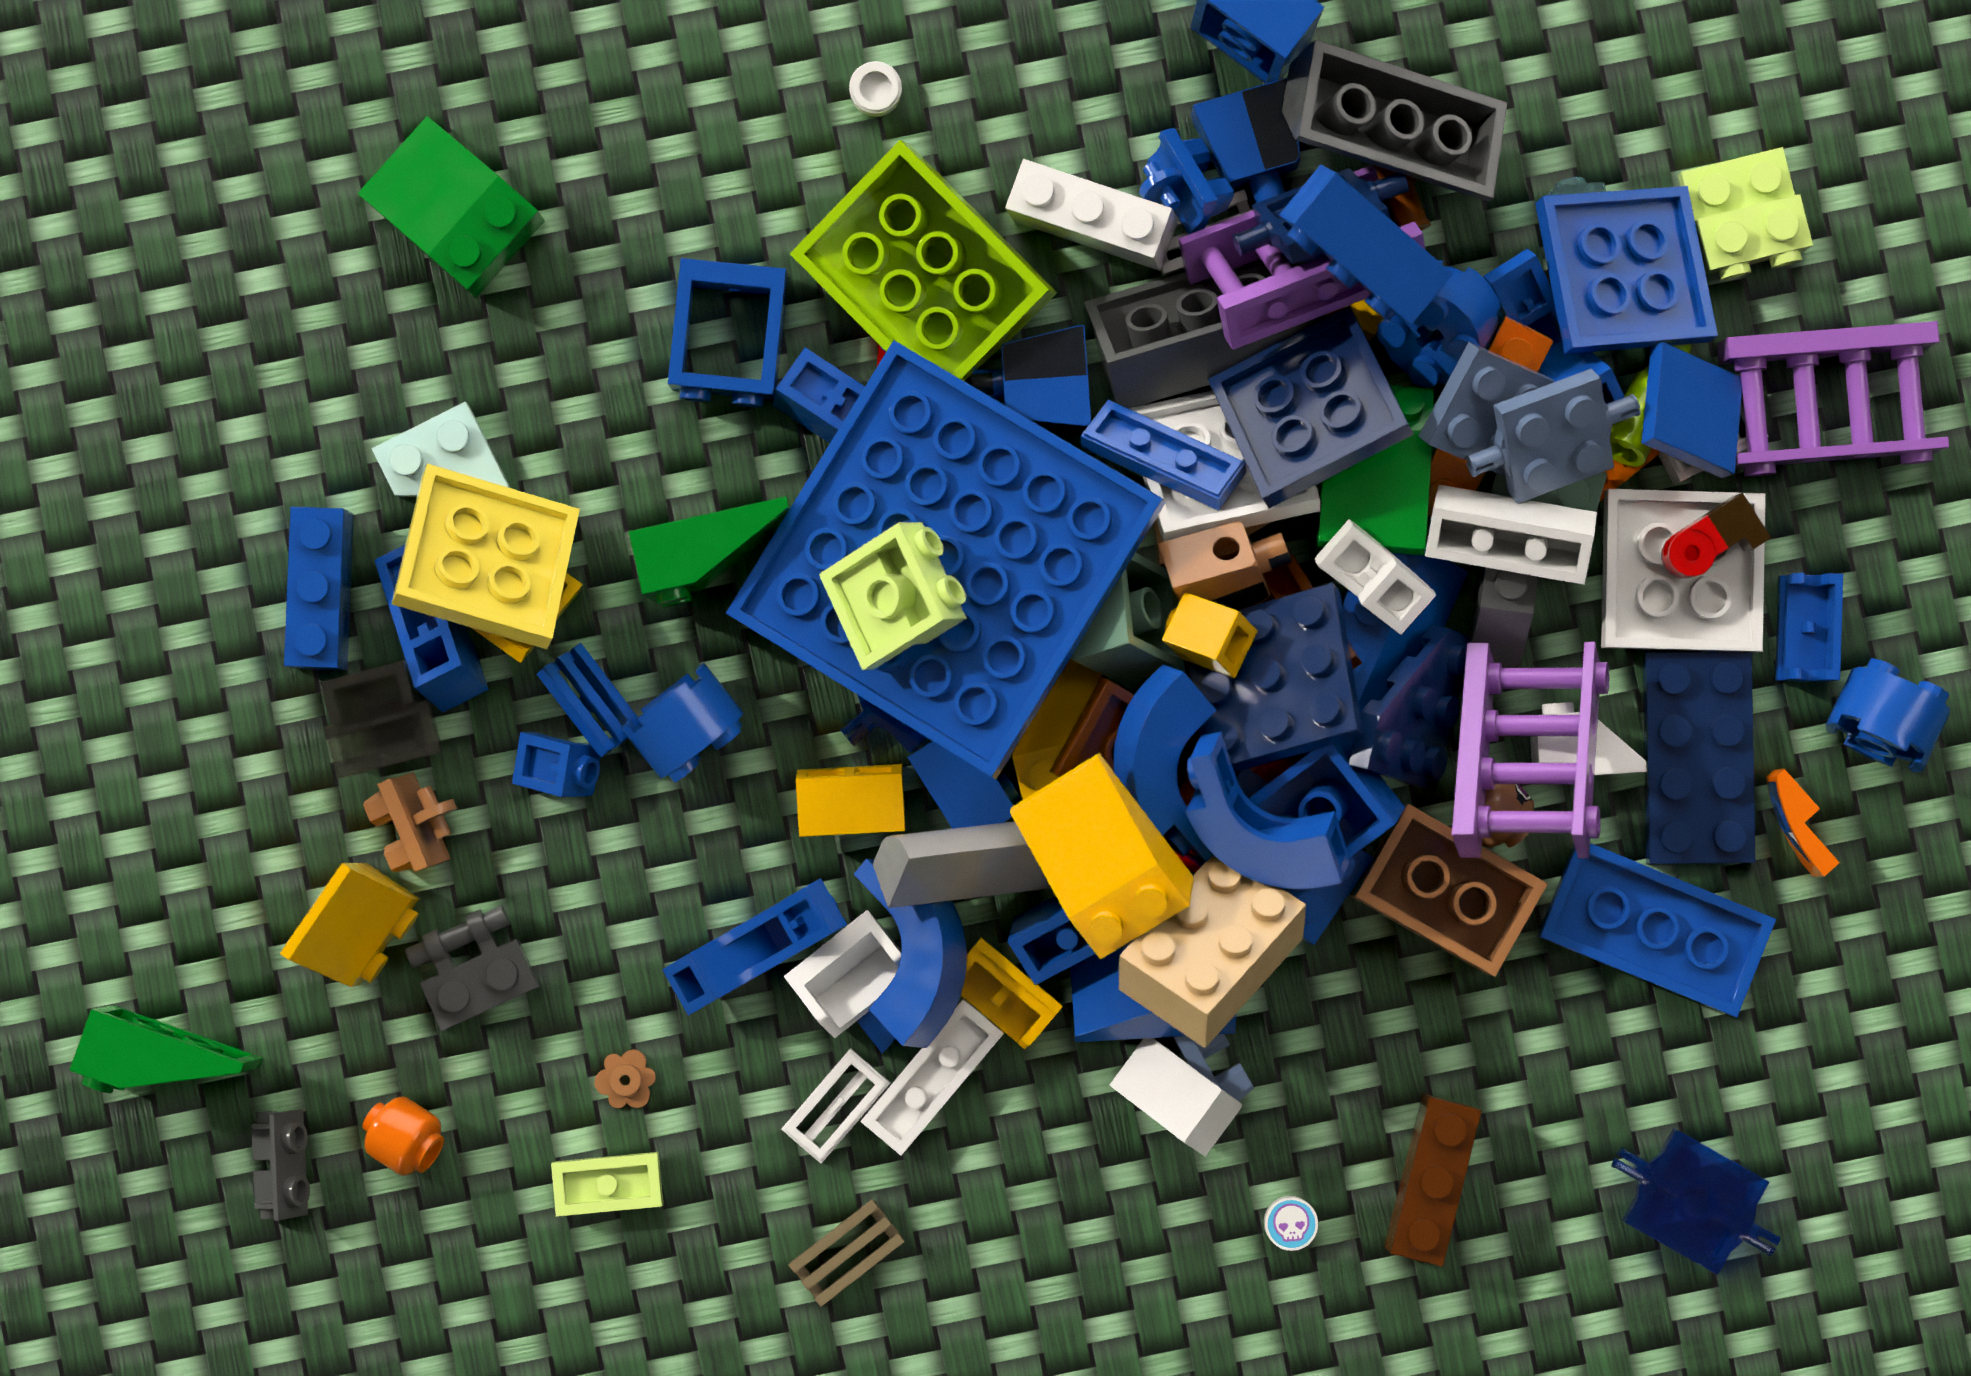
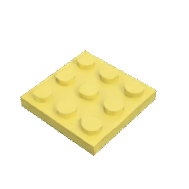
M427 463L418 491L392 605L547 649L553 638L580 509Z

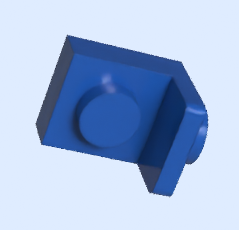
M520 732L512 784L559 797L592 796L600 774V757L589 742L574 743L536 732Z

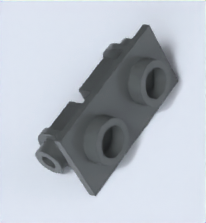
M303 1109L283 1112H255L256 1122L251 1123L253 1160H270V1170L253 1171L254 1209H260V1219H274V1221L308 1215L307 1202L310 1196V1185L306 1178L305 1158L308 1135L304 1125Z

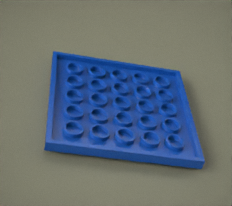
M893 340L726 614L996 780L1166 502L1160 496ZM922 522L924 527H929L936 532L943 544V554L938 558L946 575L956 578L964 589L966 600L961 605L966 619L926 644L912 645L876 669L862 670L819 574L897 523Z

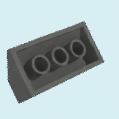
M1314 40L1290 63L1282 112L1295 140L1489 202L1494 197L1507 102L1318 40Z
M1261 258L1232 269L1244 287L1272 276ZM1289 261V263L1291 264V266H1292L1293 268L1296 267L1295 264H1292V263ZM1185 272L1084 302L1114 400L1117 404L1128 409L1147 405L1150 402L1179 393L1195 391L1203 386L1210 385L1209 378L1315 324L1316 321L1315 319L1309 320L1232 350L1224 337L1216 298L1223 295L1212 277L1190 285Z

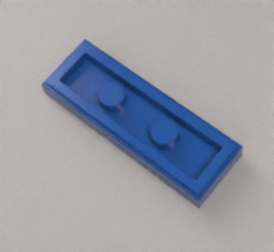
M1107 400L1081 435L1082 448L1218 511L1246 474V462L1110 400Z

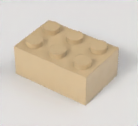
M1215 855L1206 861L1193 875L1190 906L1135 938L1120 954L1119 990L1204 1048L1209 1045L1301 942L1306 904L1287 891L1251 880L1225 865Z

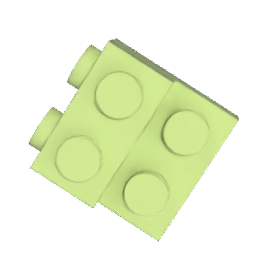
M1783 147L1682 171L1678 174L1680 186H1688L1706 275L1719 273L1721 281L1729 280L1751 273V264L1768 260L1770 261L1771 268L1787 266L1802 261L1801 252L1813 246L1801 195H1795Z
M922 522L897 523L819 574L862 670L876 669L912 645L926 644L966 619L961 605L966 600L964 589L956 578L946 575L938 558L943 554V544L936 532L929 527H924Z

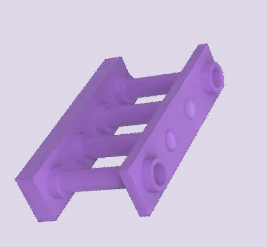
M1373 165L1354 171L1358 178L1367 181L1371 180L1372 182L1378 180L1377 170ZM1253 210L1178 239L1185 274L1189 284L1191 285L1212 277L1223 295L1216 298L1224 337L1232 350L1366 299L1370 295L1357 282L1350 289L1327 271L1326 267L1331 260L1326 255L1294 268L1279 248L1270 245L1240 256L1235 248L1232 235L1258 226ZM1415 222L1400 227L1425 249L1423 233ZM1261 258L1272 276L1244 287L1232 269Z
M1938 321L1727 337L1717 344L1718 365L1734 364L1735 372H1740L1747 452L1736 454L1735 468H1743L1744 477L1776 474V465L1888 456H1900L1901 464L1903 465L1932 462L1933 453L1948 448L1949 440L1948 437L1926 438L1918 358L1924 357L1923 349H1927L1940 342ZM1891 352V360H1897L1904 440L1873 443L1866 362L1871 361V353ZM1839 356V364H1845L1852 444L1821 447L1814 366L1819 365V357ZM1786 360L1787 368H1793L1800 448L1769 451L1762 370L1767 369L1766 361Z
M1584 642L1583 667L1503 668L1502 663H1494L1489 643H1467L1452 836L1460 858H1481L1482 839L1490 838L1492 833H1572L1578 858L1589 859L1590 839H1599L1600 809L1599 806H1592L1599 695L1608 694L1609 665L1608 662H1600L1595 642ZM1503 689H1581L1580 715H1499L1498 710H1493L1494 694H1502ZM1499 736H1578L1576 763H1495V758L1489 757L1490 742H1498ZM1495 784H1575L1573 811H1492L1491 806H1485L1486 789H1494Z

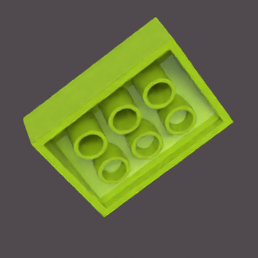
M899 140L790 253L886 352L893 340L963 381L1001 348L1002 344L1007 343L1057 294L1024 258L910 144Z

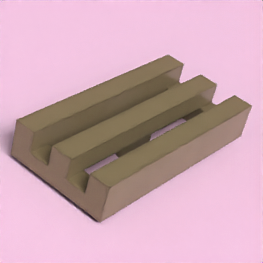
M872 1198L788 1265L798 1275L802 1284L811 1292L815 1301L821 1307L904 1243L905 1239ZM870 1214L877 1222L815 1271L812 1273L808 1271L805 1267L807 1263ZM883 1231L887 1234L889 1239L824 1290L818 1284L821 1279Z

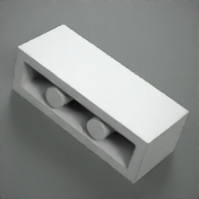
M1023 159L1005 207L1014 222L1159 271L1178 224L1174 211L1170 207Z
M1438 485L1425 557L1585 585L1597 512L1531 500L1517 504L1512 497Z

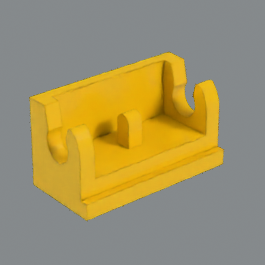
M902 764L797 770L795 780L799 837L905 831Z
M982 937L967 953L966 975L961 996L1022 1048L1026 1049L1061 1010L1063 1005L1041 986L1035 985L1029 976Z

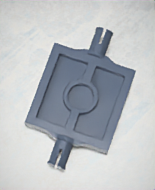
M1592 369L1572 375L1494 404L1497 424L1494 446L1471 455H1466V465L1473 477L1501 466L1505 472L1508 493L1519 504L1614 468L1610 443L1612 424L1639 416L1641 414L1639 402L1634 394H1630L1627 397L1605 404L1601 378Z

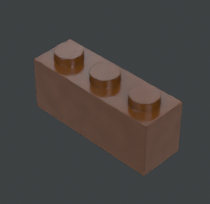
M1422 1094L1384 1246L1391 1254L1443 1267L1482 1110L1471 1105Z

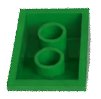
M428 116L357 193L475 299L545 222L534 206Z
M1390 386L1414 435L1319 483L1320 511H1318L1317 547L1324 548L1350 519L1391 553L1424 555L1432 446L1418 436L1433 410L1434 389Z
M787 497L628 531L642 595L651 602L657 601V604H661L662 608L692 602V592L704 590L778 529L791 508Z
M112 1005L91 1009L69 1071L83 1075L81 1084L112 1094L114 1089L124 1090L128 1087L243 1073L260 1068L264 1057Z

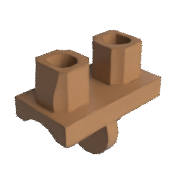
M414 772L397 778L392 777L377 784L380 791L367 799L363 806L370 822L375 827L385 825L393 821L400 840L384 846V855L391 871L398 872L414 869V872L450 860L451 857L443 838L450 835L451 831L444 815L457 809L454 799L438 803L432 787L427 786L421 789Z

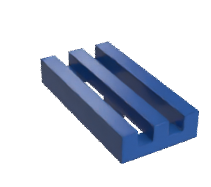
M582 643L573 647L568 653L565 652L559 656L553 663L550 662L536 674L600 758L629 739L621 729L629 719L637 727L641 724L637 719L638 716ZM560 671L564 673V675L568 678V680L571 682V684L574 686L577 692L581 695L579 698L576 696V694L572 691V689L569 687L566 681L559 674ZM594 712L612 736L611 738H608L590 713Z

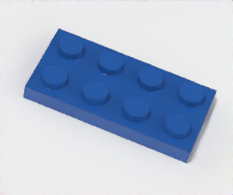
M1590 843L1589 859L1578 858L1575 845L1573 846L1537 937L1732 1017H1738L1776 919Z

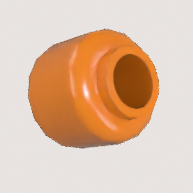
M404 1096L394 1098L385 1105L381 1102L377 1103L369 1111L362 1125L363 1130L367 1132L364 1140L365 1151L372 1158L401 1176L410 1175L415 1171L419 1173L425 1172L435 1162L444 1145V1137L440 1135V1120Z

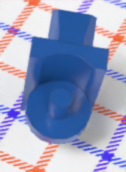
M1175 128L1162 130L1159 134L1160 146L1148 159L1146 166L1143 168L1147 179L1141 185L1139 194L1143 199L1172 208L1189 235L1205 229L1210 217L1227 211L1234 197V190L1226 177L1205 179L1202 173L1206 172L1211 160L1210 151L1202 138L1182 140Z

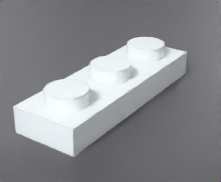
M962 999L937 1037L927 1048L920 1049L860 1122L899 1155H902L1001 1038L1004 1032L966 1000Z

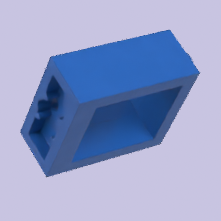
M681 258L668 374V385L671 390L680 391L679 399L693 402H710L711 394L732 396L731 404L753 408H762L764 399H774L778 384L789 278L786 268ZM694 288L770 295L761 380L685 372Z

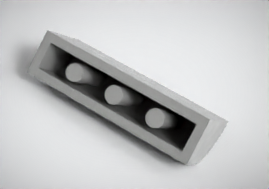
M1015 821L888 836L882 841L873 862V867L888 908L1051 888Z

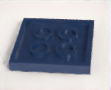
M1350 306L1208 379L1258 491L1269 509L1414 435Z
M1333 583L1237 610L1258 632L1235 678L1188 662L1191 681L1216 709L1198 728L1199 737L1221 732L1234 772L1364 736L1340 590Z

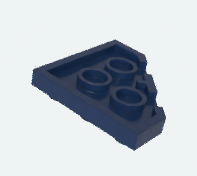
M1433 625L1428 628L1421 637L1422 645L1425 647L1417 657L1406 656L1386 680L1387 687L1390 690L1381 701L1371 699L1361 711L1364 736L1354 739L1349 765L1411 786L1436 791L1438 779L1443 776L1447 767L1448 757L1445 749L1450 728L1455 725L1459 715L1458 694L1462 677L1465 675L1467 643H1470L1471 637L1449 628Z

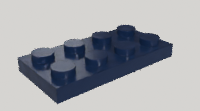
M1752 652L1643 653L1644 757L1647 772H1645L1646 864L1756 863Z

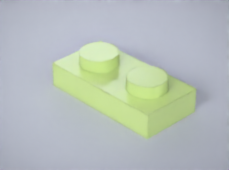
M659 1152L551 1163L556 1217L661 1207L664 1205Z

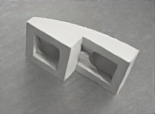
M1350 519L1314 558L1318 567L1355 594L1365 608L1400 635L1436 596V593L1412 570Z

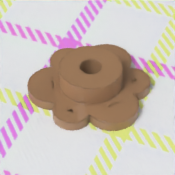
M632 1049L626 1051L622 1057L618 1054L608 1055L604 1060L605 1069L596 1075L594 1084L599 1093L609 1095L608 1101L612 1107L622 1108L627 1103L631 1107L639 1108L646 1105L650 1099L649 1086L654 1084L656 1073L653 1069L646 1067L645 1055L639 1050ZM623 1075L629 1076L630 1083L628 1085L621 1082Z

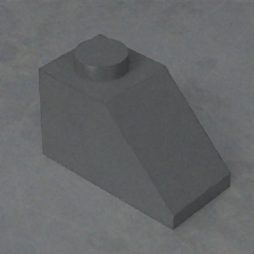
M1478 566L1469 637H1471L1470 643H1489L1494 663H1502L1503 668H1520L1534 614L1538 576Z

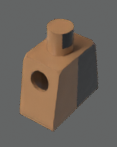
M1238 521L1158 544L1179 602L1184 592L1234 610L1251 607L1266 600L1270 596V592L1263 573L1292 563L1282 533L1251 543L1243 522Z

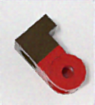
M1741 493L1727 499L1672 535L1664 543L1661 550V560L1665 569L1671 575L1678 578H1691L1705 573L1712 566L1715 556L1737 542L1745 552L1757 548L1772 537L1744 494Z

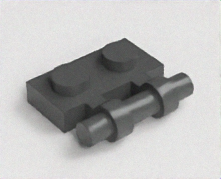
M502 905L485 913L481 909L465 916L466 922L441 933L438 929L422 935V942L405 949L406 956L413 968L432 960L439 973L420 982V985L441 1031L540 987L519 939H515L500 947L495 939L493 932L510 925V920ZM476 941L482 955L455 966L450 952Z

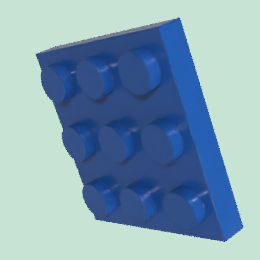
M1688 186L1542 196L1535 203L1564 354L1653 347L1662 342L1669 345L1708 343L1718 336Z

